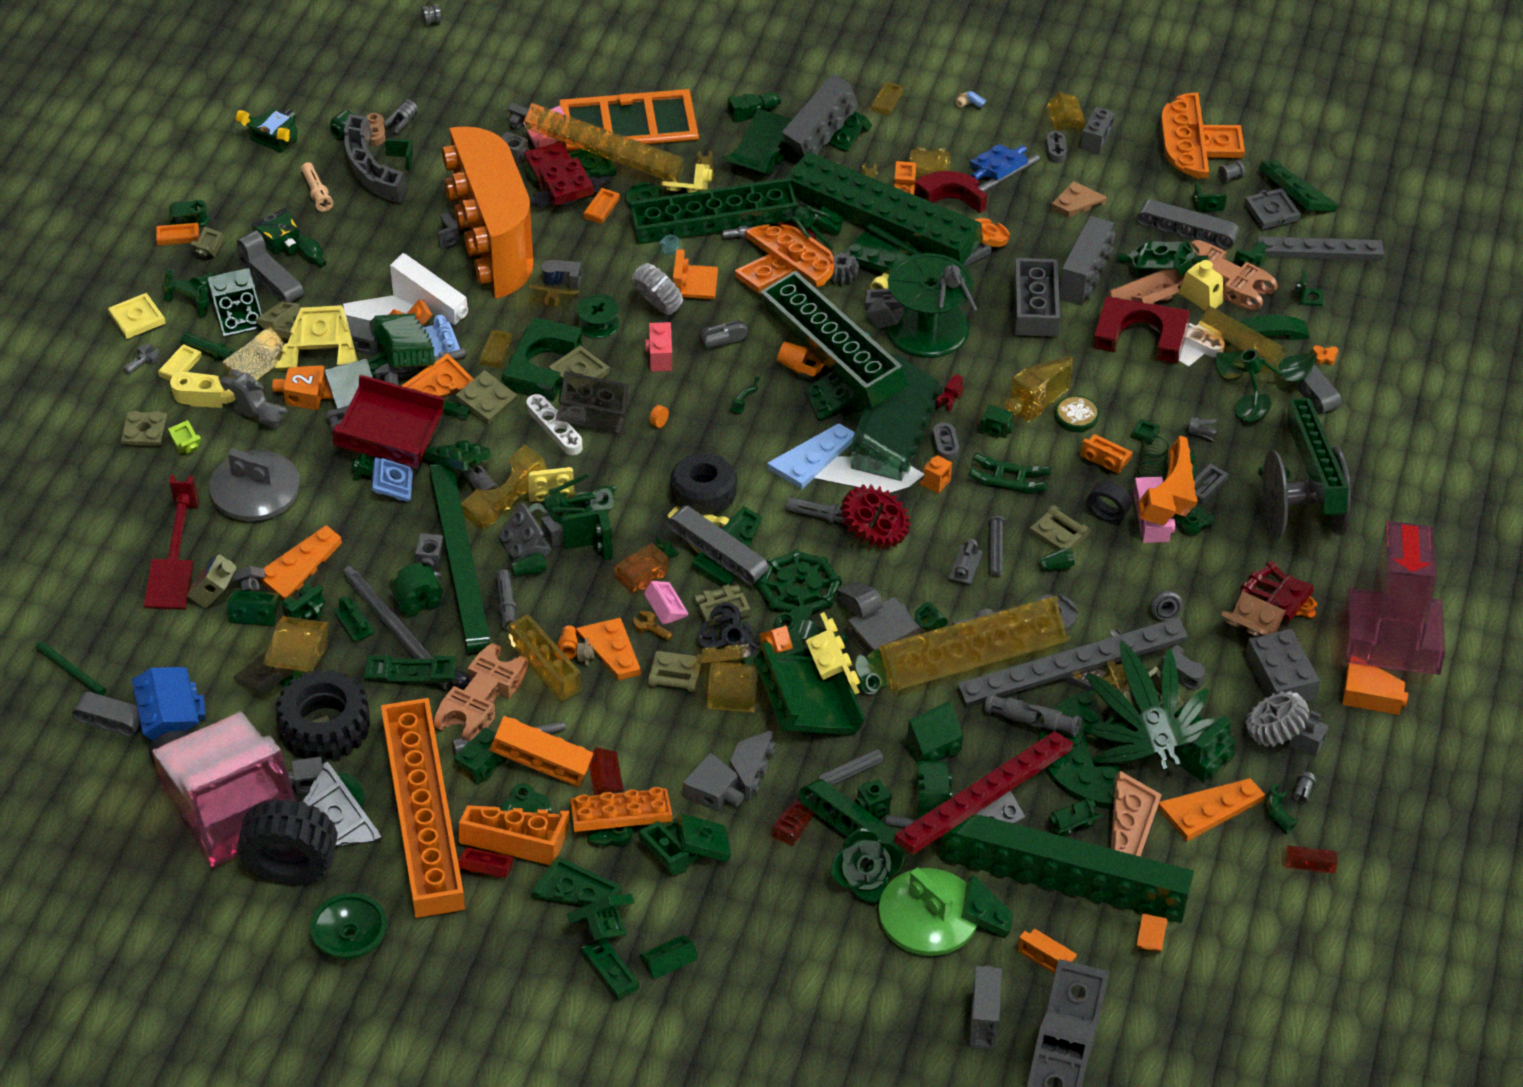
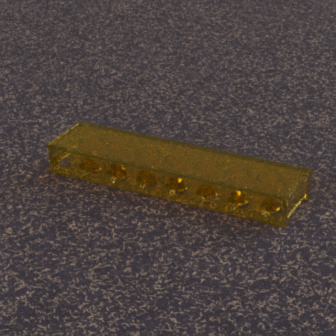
M1058 596L879 645L891 691L1070 641L1069 636L1066 635L1058 607Z

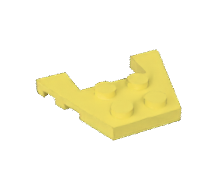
M342 305L300 308L290 331V339L282 349L283 355L280 361H277L275 368L278 371H287L290 367H297L298 353L302 349L338 348L337 366L358 361L345 309Z

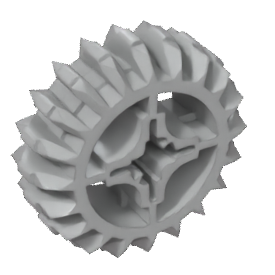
M644 263L635 270L631 277L633 285H635L636 290L639 291L640 295L650 305L666 315H671L680 308L683 302L682 294L665 273L649 263Z
M1282 691L1278 695L1273 693L1271 697H1265L1264 701L1257 702V706L1251 708V713L1247 715L1248 719L1245 722L1249 735L1258 745L1263 744L1267 747L1271 744L1274 747L1277 743L1283 744L1284 741H1291L1292 737L1299 736V732L1305 730V722L1310 718V711L1306 701L1298 693H1292L1291 691L1284 693Z

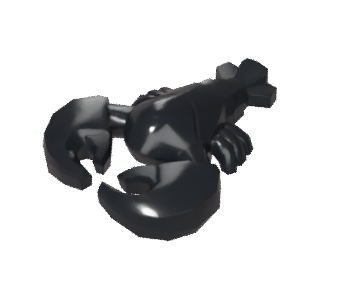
M726 602L718 604L711 611L709 617L713 619L716 615L721 614L722 617L717 618L715 622L731 621V624L720 628V639L717 640L713 626L710 627V633H706L709 623L705 621L698 630L697 640L700 646L707 651H717L727 646L722 651L726 655L735 657L738 651L753 657L760 645L756 646L755 642L749 637L754 630L747 621L743 622L742 628L740 627L741 614L739 608L734 604Z

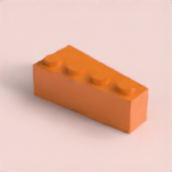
M467 805L459 821V843L551 865L558 856L569 832V811H560V814H550L548 810L538 809V813L523 812L522 808L501 811L499 807Z

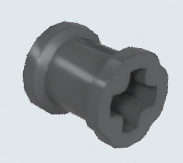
M1240 160L1234 161L1233 164L1228 166L1221 165L1218 168L1219 177L1225 183L1229 182L1230 179L1236 177L1243 178L1245 176V168Z

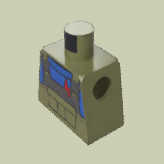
M220 554L215 555L203 564L187 597L206 609L224 592L236 570V565ZM205 585H210L211 588L207 590Z

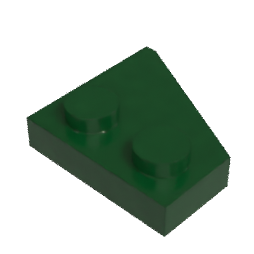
M972 875L967 880L961 918L1002 937H1006L1011 930L1013 913L976 876Z

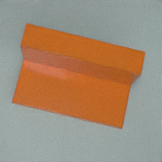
M1035 928L1031 933L1024 931L1019 937L1017 952L1054 974L1056 973L1059 959L1073 962L1077 956L1076 953Z

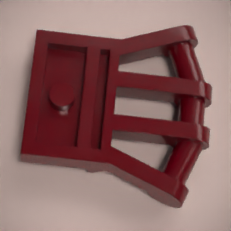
M1272 560L1267 562L1264 568L1257 572H1252L1249 576V581L1244 582L1240 587L1241 593L1242 591L1286 610L1283 619L1287 621L1292 620L1314 592L1312 584L1295 579L1292 574L1287 576ZM1272 574L1281 583L1266 579L1265 577ZM1255 586H1259L1261 588L1273 591L1274 593L1270 594L1268 592L1256 589Z

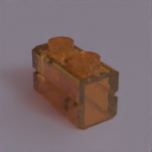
M650 543L615 565L616 579L622 585H625V588L630 593H634L639 589L643 590L651 581L656 578L661 579L667 574L668 557L662 551H659V548L653 543Z

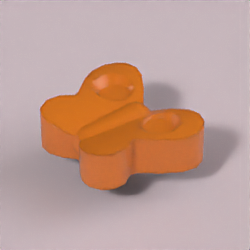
M1315 345L1312 353L1316 356V363L1322 364L1327 362L1329 365H1334L1338 348L1330 347L1324 349L1321 346Z

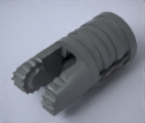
M405 100L383 124L389 126L395 121L397 126L393 132L398 134L418 113V107L411 100Z
M481 466L475 467V471L471 467L468 470H463V476L485 501H492L499 495L500 487Z

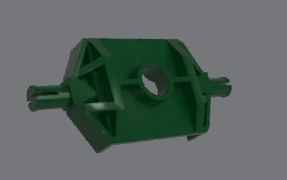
M1145 241L1132 251L1131 254L1119 253L1118 255L1119 262H1130L1133 264L1136 275H1139V269L1177 270L1178 276H1182L1193 265L1203 260L1209 261L1208 255H1196L1190 242Z

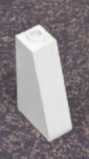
M402 253L390 265L393 296L412 305L421 299L426 302L433 315H442L446 318V321L454 325L467 315V298L408 255Z

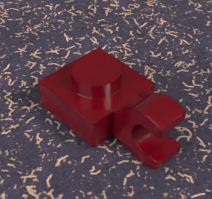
M955 373L945 386L943 394L937 397V407L942 403H946V411L952 410L953 402L956 398L959 399L964 391L962 386L963 376Z

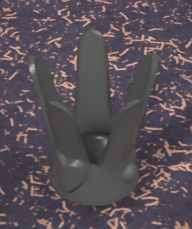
M1192 417L1190 424H1184V426H1190L1189 434L1202 436L1214 441L1208 436H1214L1217 432L1216 429L1204 425H1213L1218 419H1198L1197 417Z

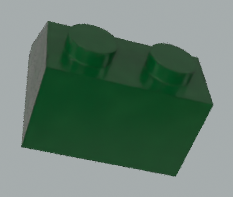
M950 701L908 721L906 750L916 763L918 761H940L949 756H954L962 750L964 735Z

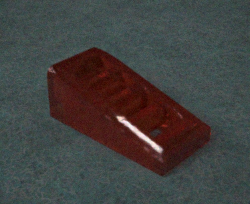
M795 799L772 826V837L794 846L815 813ZM798 808V809H800V810H802V811H804V812H807V813L804 814V813H802V812H800V811H798V810H796V809ZM793 814L802 817V819L793 816Z

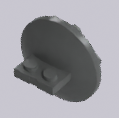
M232 448L228 454V459L215 469L209 482L210 496L215 507L224 515L243 520L247 523L268 519L286 512L287 508L296 500L300 490L299 474L294 464L280 454L263 450L242 452Z

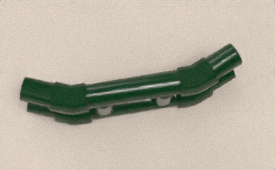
M977 452L972 458L973 461L981 464L983 467L995 470L994 476L973 468L970 469L968 476L976 479L977 482L983 485L1020 490L1024 493H1037L1038 491L1048 490L1047 482L1024 481L1026 475L1028 477L1051 475V466H1023L985 457ZM1004 471L1017 473L1016 480L1002 478Z

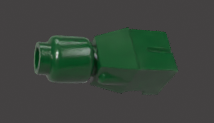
M771 91L761 93L759 96L757 94H743L738 97L734 95L728 96L727 112L734 123L751 120L754 118L757 109L765 111L775 109L777 105L781 104V98L778 93Z

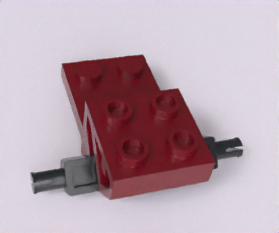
M562 141L524 152V158L539 184L540 191L534 193L533 198H530V207L536 206L540 208L547 205L570 204L579 198L593 195V192L600 190V186L610 184L608 175L598 179L597 177H588L579 159H571Z

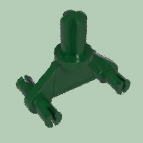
M171 269L165 270V280L162 282L164 300L172 301L173 290L194 299L195 304L198 306L197 316L205 317L206 306L209 305L207 277L215 276V274L209 272L202 277L195 276L190 280H173L174 271Z

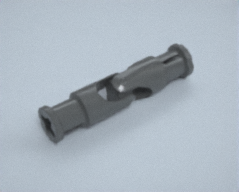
M990 693L985 703L987 714H1000L1005 719L1019 722L1024 721L1029 725L1053 732L1059 730L1070 733L1072 737H1076L1081 728L1082 720L1080 716L1071 717L1062 714L1061 711L1038 705H1030L1014 698L1004 699L997 697L995 693ZM1041 714L1044 716V722L1038 721Z

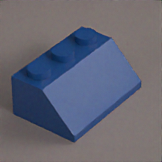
M185 667L150 668L132 679L142 732L150 740L153 741L160 735L171 731L186 732L199 724L189 674Z

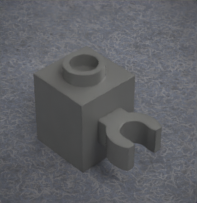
M1314 711L1311 712L1309 720L1307 719L1305 722V730L1300 731L1299 736L1291 738L1290 746L1315 757L1317 756L1326 741L1329 729L1328 725L1319 722L1321 714Z

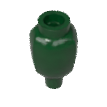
M302 235L297 239L298 251L308 262L317 263L321 268L327 264V261L323 258V249L314 238Z

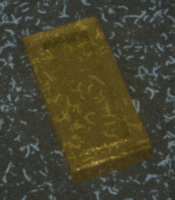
M885 82L871 106V111L890 116L904 93V87Z
M491 330L480 358V365L502 368L513 339L512 333Z

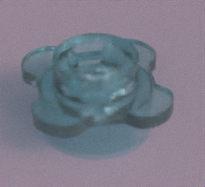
M674 235L665 236L660 241L662 253L674 254L676 249L682 250V247L679 246L680 239Z

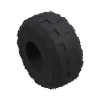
M711 453L689 455L679 461L671 471V497L678 507L689 506L701 515H713L719 511L721 512L732 504L736 496L737 476L734 467L724 458Z

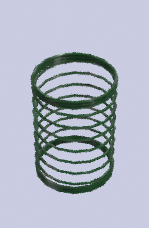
M1160 436L1146 437L1141 445L1137 474L1140 478H1143L1139 472L1141 470L1140 467L1144 464H1152L1161 468L1163 478L1168 449L1162 454L1149 453L1150 451H1146L1143 445L1146 443L1144 441L1150 438L1163 440L1167 444L1168 449L1169 444ZM1150 455V458L1155 456L1152 459L1163 456L1165 460H1163L1164 464L1160 465L1161 463L1153 462L1155 460L1144 461L1142 457Z

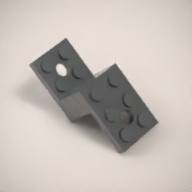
M1058 960L1049 1005L1039 1030L1027 1087H1051L1048 1083V1079L1051 1077L1061 1079L1062 1087H1082L1087 1062L1095 1041L1110 971L1066 960ZM1075 985H1081L1084 987L1086 994L1083 997H1076L1073 995L1071 988Z

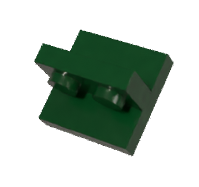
M632 894L607 896L566 915L569 924L588 922L589 932L595 941L619 938L627 934L619 910L634 904L635 901Z

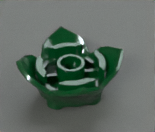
M859 828L847 836L843 847L835 855L830 869L831 877L838 885L851 888L860 899L877 903L888 885V878L899 872L904 863L905 856L896 845L880 840L872 830ZM863 858L870 860V863L866 864V869L859 866Z

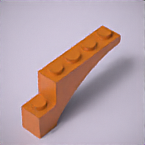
M1179 436L1168 450L1169 467L1165 481L1153 489L1148 488L1138 501L1140 519L1164 526L1175 513L1186 517L1190 510L1195 508L1197 496L1195 494V481L1193 480L1192 464L1190 461V448L1188 447L1187 438Z

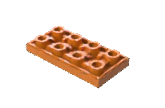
M653 787L645 791L627 790L625 793L616 794L605 792L601 795H579L576 798L570 799L574 832L653 824L657 821L661 823L673 822L666 788Z

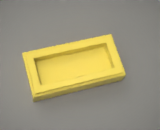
M183 344L158 371L159 377L170 381L175 374L188 372L202 357L201 351Z

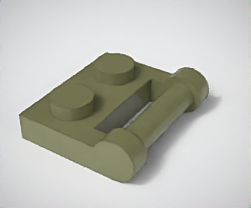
M1053 505L1041 519L1030 527L1029 534L1055 551L1063 547L1073 550L1089 535L1091 529L1085 524L1080 525L1060 512V508ZM1056 519L1075 531L1076 534L1074 535L1055 523L1054 520Z
M656 651L648 686L656 687V685L688 689V692H696L702 667V657Z

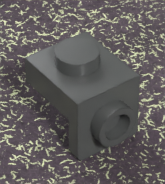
M449 213L440 215L442 230L438 231L439 247L443 249L459 243V226Z

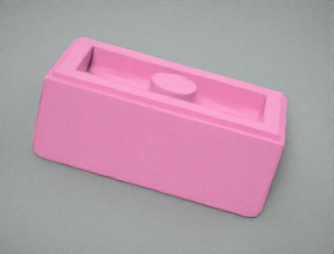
M650 582L644 595L662 624H668L689 615L669 582Z

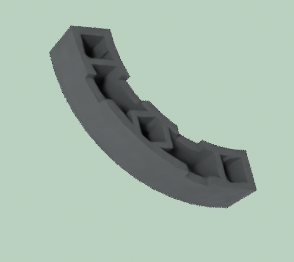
M349 114L344 128V143L354 175L373 194L392 202L401 203L407 190L404 172L394 170L383 164L381 166L374 160V157L368 150L372 135L368 117Z

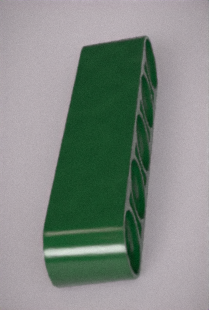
M818 779L799 790L801 803L845 836L850 835L859 828H865L875 832L880 840L896 845L902 852L905 850L894 843L896 831L826 781Z

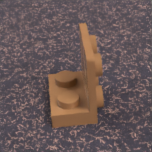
M1242 591L1233 613L1222 611L1221 615L1227 618V623L1236 627H1248L1246 630L1248 633L1261 636L1277 632L1286 610Z

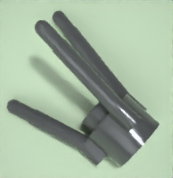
M955 265L946 267L943 271L944 277L940 279L939 308H943L946 286L956 288L960 285L973 311H977L975 303L965 285L964 278L961 276L959 267Z

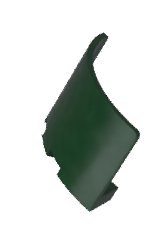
M757 109L740 145L731 154L722 156V159L763 173L774 171L773 166L775 164L780 165L786 157L784 151L787 145L782 131L793 119Z

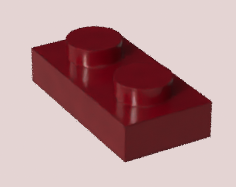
M466 847L459 858V868L467 869L470 872L490 874L493 877L506 878L514 863V857Z

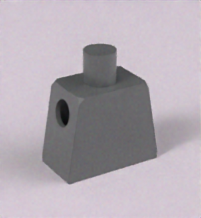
M709 753L683 782V797L715 811L720 810L727 801L738 807L744 799V794L737 790V773L712 753Z

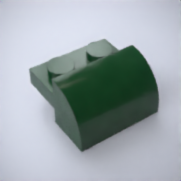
M677 817L673 819V822H666L662 825L660 821H657L639 831V840L674 875L686 872L687 865L703 857L702 855L682 850Z

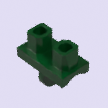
M305 584L298 591L300 597L298 600L292 597H287L283 600V610L288 614L289 623L295 626L303 619L307 620L311 617L314 620H318L322 617L320 610L325 604L322 595L323 587L318 584L313 588Z

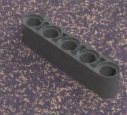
M1150 199L1143 202L1137 215L1138 223L1145 227L1191 240H1200L1223 249L1231 248L1239 233V227L1233 222Z
M682 506L667 521L669 528L676 535L747 584H754L769 569L768 563L763 557L689 506Z

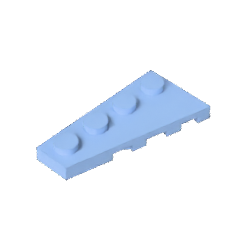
M837 424L768 462L767 469L798 488L803 489L856 440V433L841 424Z

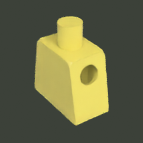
M1203 260L1186 272L1179 289V294L1210 313L1223 303V277L1212 269V262Z

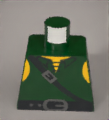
M286 208L251 224L252 232L257 230L262 235L266 249L271 253L279 254L287 250L290 254H293L298 250L296 241L299 238V230Z

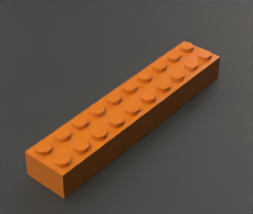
M429 698L381 705L415 918L465 910L463 886Z

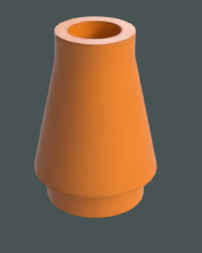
M565 626L562 629L556 651L561 658L572 659L577 655L578 640L576 629L573 626Z

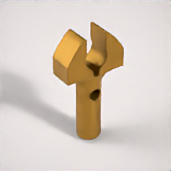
M650 611L639 612V619L646 622H641L633 617V625L637 633L642 635L645 631H651L666 641L672 639L673 634L654 623L656 621L654 613Z

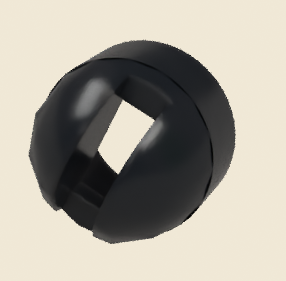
M455 670L452 688L455 686L464 690L469 685L470 678L467 673Z

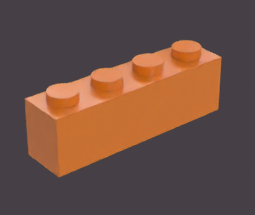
M503 716L489 751L578 788L593 756V752L586 750L584 747L576 746L564 741L560 737H554L542 732L538 728L530 727L514 718Z

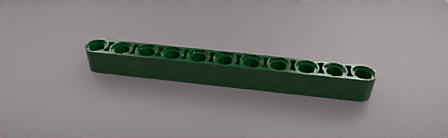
M438 463L430 464V475L467 653L480 652L491 643L453 467Z

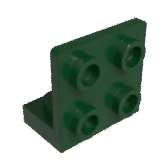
M855 111L844 121L843 126L832 135L829 144L848 152L858 133L862 129L869 132L872 124L866 116Z
M833 371L805 389L820 421L846 404L850 408L854 407L859 413L867 408L863 399Z
M607 509L561 517L564 549L597 545V550L602 552L604 561L613 559L612 528Z

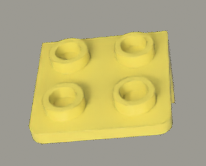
M696 164L694 184L662 181V185L666 186V190L682 191V187L687 188L686 192L707 190L708 182L712 180V169H709L710 165Z
M567 467L529 472L526 475L529 502L545 501V495L549 494V489L556 488L574 479L573 469ZM574 485L560 491V493H565L566 498H568L574 491Z

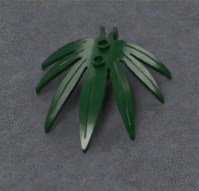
M1120 641L1119 648L1124 673L1141 714L1137 712L1130 701L1119 690L1107 681L1091 673L1087 674L1086 679L1109 707L1138 731L1134 732L1128 728L1113 724H1091L1084 726L1083 731L1095 737L1112 742L1133 744L1111 748L1093 759V764L1124 763L1156 753L1161 760L1160 767L1163 772L1168 768L1165 762L1167 759L1165 752H1167L1169 760L1174 763V767H1179L1180 761L1174 754V747L1197 741L1219 720L1215 718L1205 719L1187 728L1203 708L1209 690L1205 688L1195 694L1187 702L1178 719H1175L1174 714L1178 698V673L1172 650L1167 649L1163 664L1162 708L1154 684L1143 663L1124 641Z

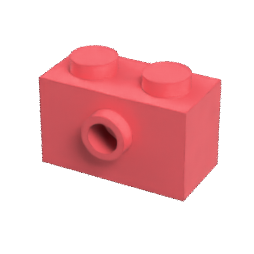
M671 322L649 323L650 339H645L646 352H650L651 372L672 371Z

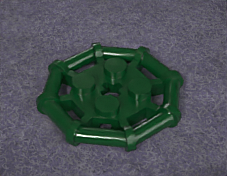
M793 549V552L766 560L769 569L756 581V589L761 591L769 604V608L773 611L779 610L790 613L795 607L806 605V607L812 608L813 613L824 608L829 609L833 606L836 591L842 585V578L836 574L829 564L827 557H819ZM794 561L793 565H790L785 568L779 567L781 565ZM823 570L829 579H822L819 572ZM772 573L777 575L775 581H769ZM795 583H803V586L800 587L799 585H794V584H795ZM823 588H828L826 595L820 594ZM772 591H776L779 597H775ZM789 601L795 602V605L789 604Z

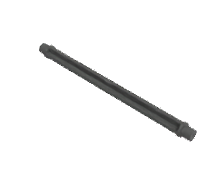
M351 566L346 567L343 574L347 577V581L415 659H433L359 572L355 571ZM451 681L436 683L444 690H448L452 686Z

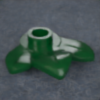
M1196 504L1195 508L1191 509L1186 517L1175 513L1171 519H1174L1175 523L1181 524L1184 533L1196 535L1200 533L1203 526L1211 525L1214 522V515L1203 513L1202 507Z
M806 606L795 607L790 613L783 612L774 621L775 629L783 627L782 625L785 622L790 623L787 629L793 648L802 646L803 640H807L820 633L816 624L809 620L812 608Z
M879 649L870 652L866 658L858 655L855 660V672L859 677V687L863 693L868 695L875 694L881 687H887L892 682L895 669L883 667L881 651Z
M525 783L515 785L511 790L510 798L502 806V811L522 808L523 812L538 813V809L548 810V813H551V804L548 798L543 794L536 793L530 785ZM520 792H525V793H527V795H526V796H520L519 793H520Z
M631 826L597 829L588 836L587 841L597 845H607L613 842L615 845L623 846L631 841L633 829Z

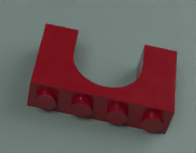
M1106 296L1094 335V349L1116 352L1120 335L1126 327L1135 323H1147L1156 327L1161 333L1157 360L1179 364L1189 328L1190 311Z

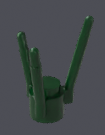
M809 205L806 208L799 207L796 209L792 221L797 224L807 239L810 238V235L804 228L807 227L825 245L833 249V245L812 226L814 223L813 214L829 218L830 215L813 209Z
M587 472L556 488L549 489V494H546L544 499L547 510L553 514L559 512L584 513V508H568L565 506L568 503L596 499L597 495L566 498L565 493H560V491L589 477L590 473Z

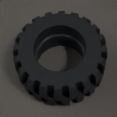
M320 669L313 670L311 674L306 672L301 674L299 679L294 678L288 683L289 687L285 686L280 692L281 696L277 698L275 709L281 740L284 741L286 748L292 750L293 754L299 757L303 755L305 759L321 757L322 762H326V759L330 758L336 760L340 759V756L343 754L347 756L352 753V749H357L362 744V739L364 740L367 737L368 728L370 727L368 700L364 688L353 677L348 678L347 674L340 671L335 673L334 670L327 669L326 672H321ZM322 708H332L342 712L338 717L327 722L318 723L304 719L309 713Z
M278 798L272 799L270 802L265 800L258 805H254L245 814L237 843V854L246 869L250 868L251 873L262 876L264 880H272L277 884L288 883L289 885H296L301 883L305 885L311 881L319 880L328 873L329 868H331L338 834L333 821L329 819L326 813H321L319 808L315 806L310 807L302 801L294 802L293 799L279 800Z

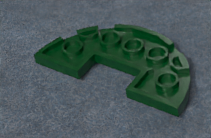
M1094 690L1085 691L1067 698L1054 708L1061 711L1064 715L1071 717L1080 716L1082 720L1081 728L1076 737H1072L1070 733L1057 731V733L1073 742L1072 750L1044 769L1050 779L1055 784L1058 783L1066 790V794L1078 801L1086 798L1089 800L1093 799L1095 804H1099L1098 807L1114 809L1115 777L1120 768L1118 764L1094 767L1084 736L1090 734L1084 732L1083 728L1086 725L1105 723ZM1042 728L1040 733V740L1051 734L1053 731Z

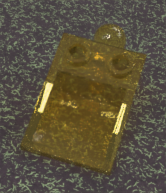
M1067 356L1026 367L1012 379L1010 399L1006 401L1005 409L1028 422L1035 417H1039L1049 405L1070 389L1074 357Z
M282 616L276 625L264 665L311 672L327 649L329 623Z

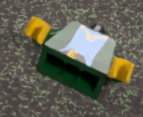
M270 109L257 117H251L245 111L239 110L237 112L235 120L241 122L244 126H249L251 141L280 153L284 152L289 143L297 141L296 114L291 109H287L284 113Z

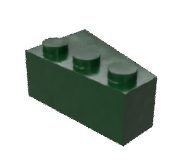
M918 761L916 777L917 820L952 798V788H949L952 783V772H948L947 762Z

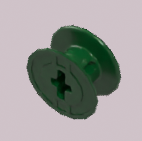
M592 294L584 297L577 305V314L579 316L577 327L582 328L583 335L593 339H603L613 335L619 328V319L617 317L619 312L618 303L612 297L603 294Z

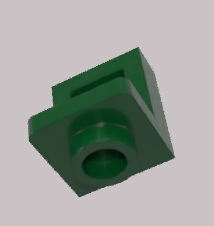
M822 206L819 211L829 214L830 217L826 218L813 214L814 223L812 226L815 229L821 227L837 236L841 232L843 217Z
M1259 242L1250 253L1238 249L1235 253L1234 264L1242 267L1248 262L1256 267L1262 266L1267 258L1265 254L1266 245Z

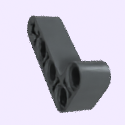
M257 230L237 240L241 265L244 269L249 268L251 276L280 302H293L304 295L300 282L266 252L265 241Z

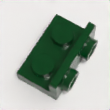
M234 590L228 600V621L232 623L274 625L275 610L280 603V593Z

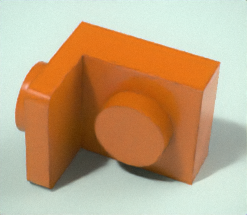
M787 626L759 634L761 644L762 642L771 643L775 654L793 648Z

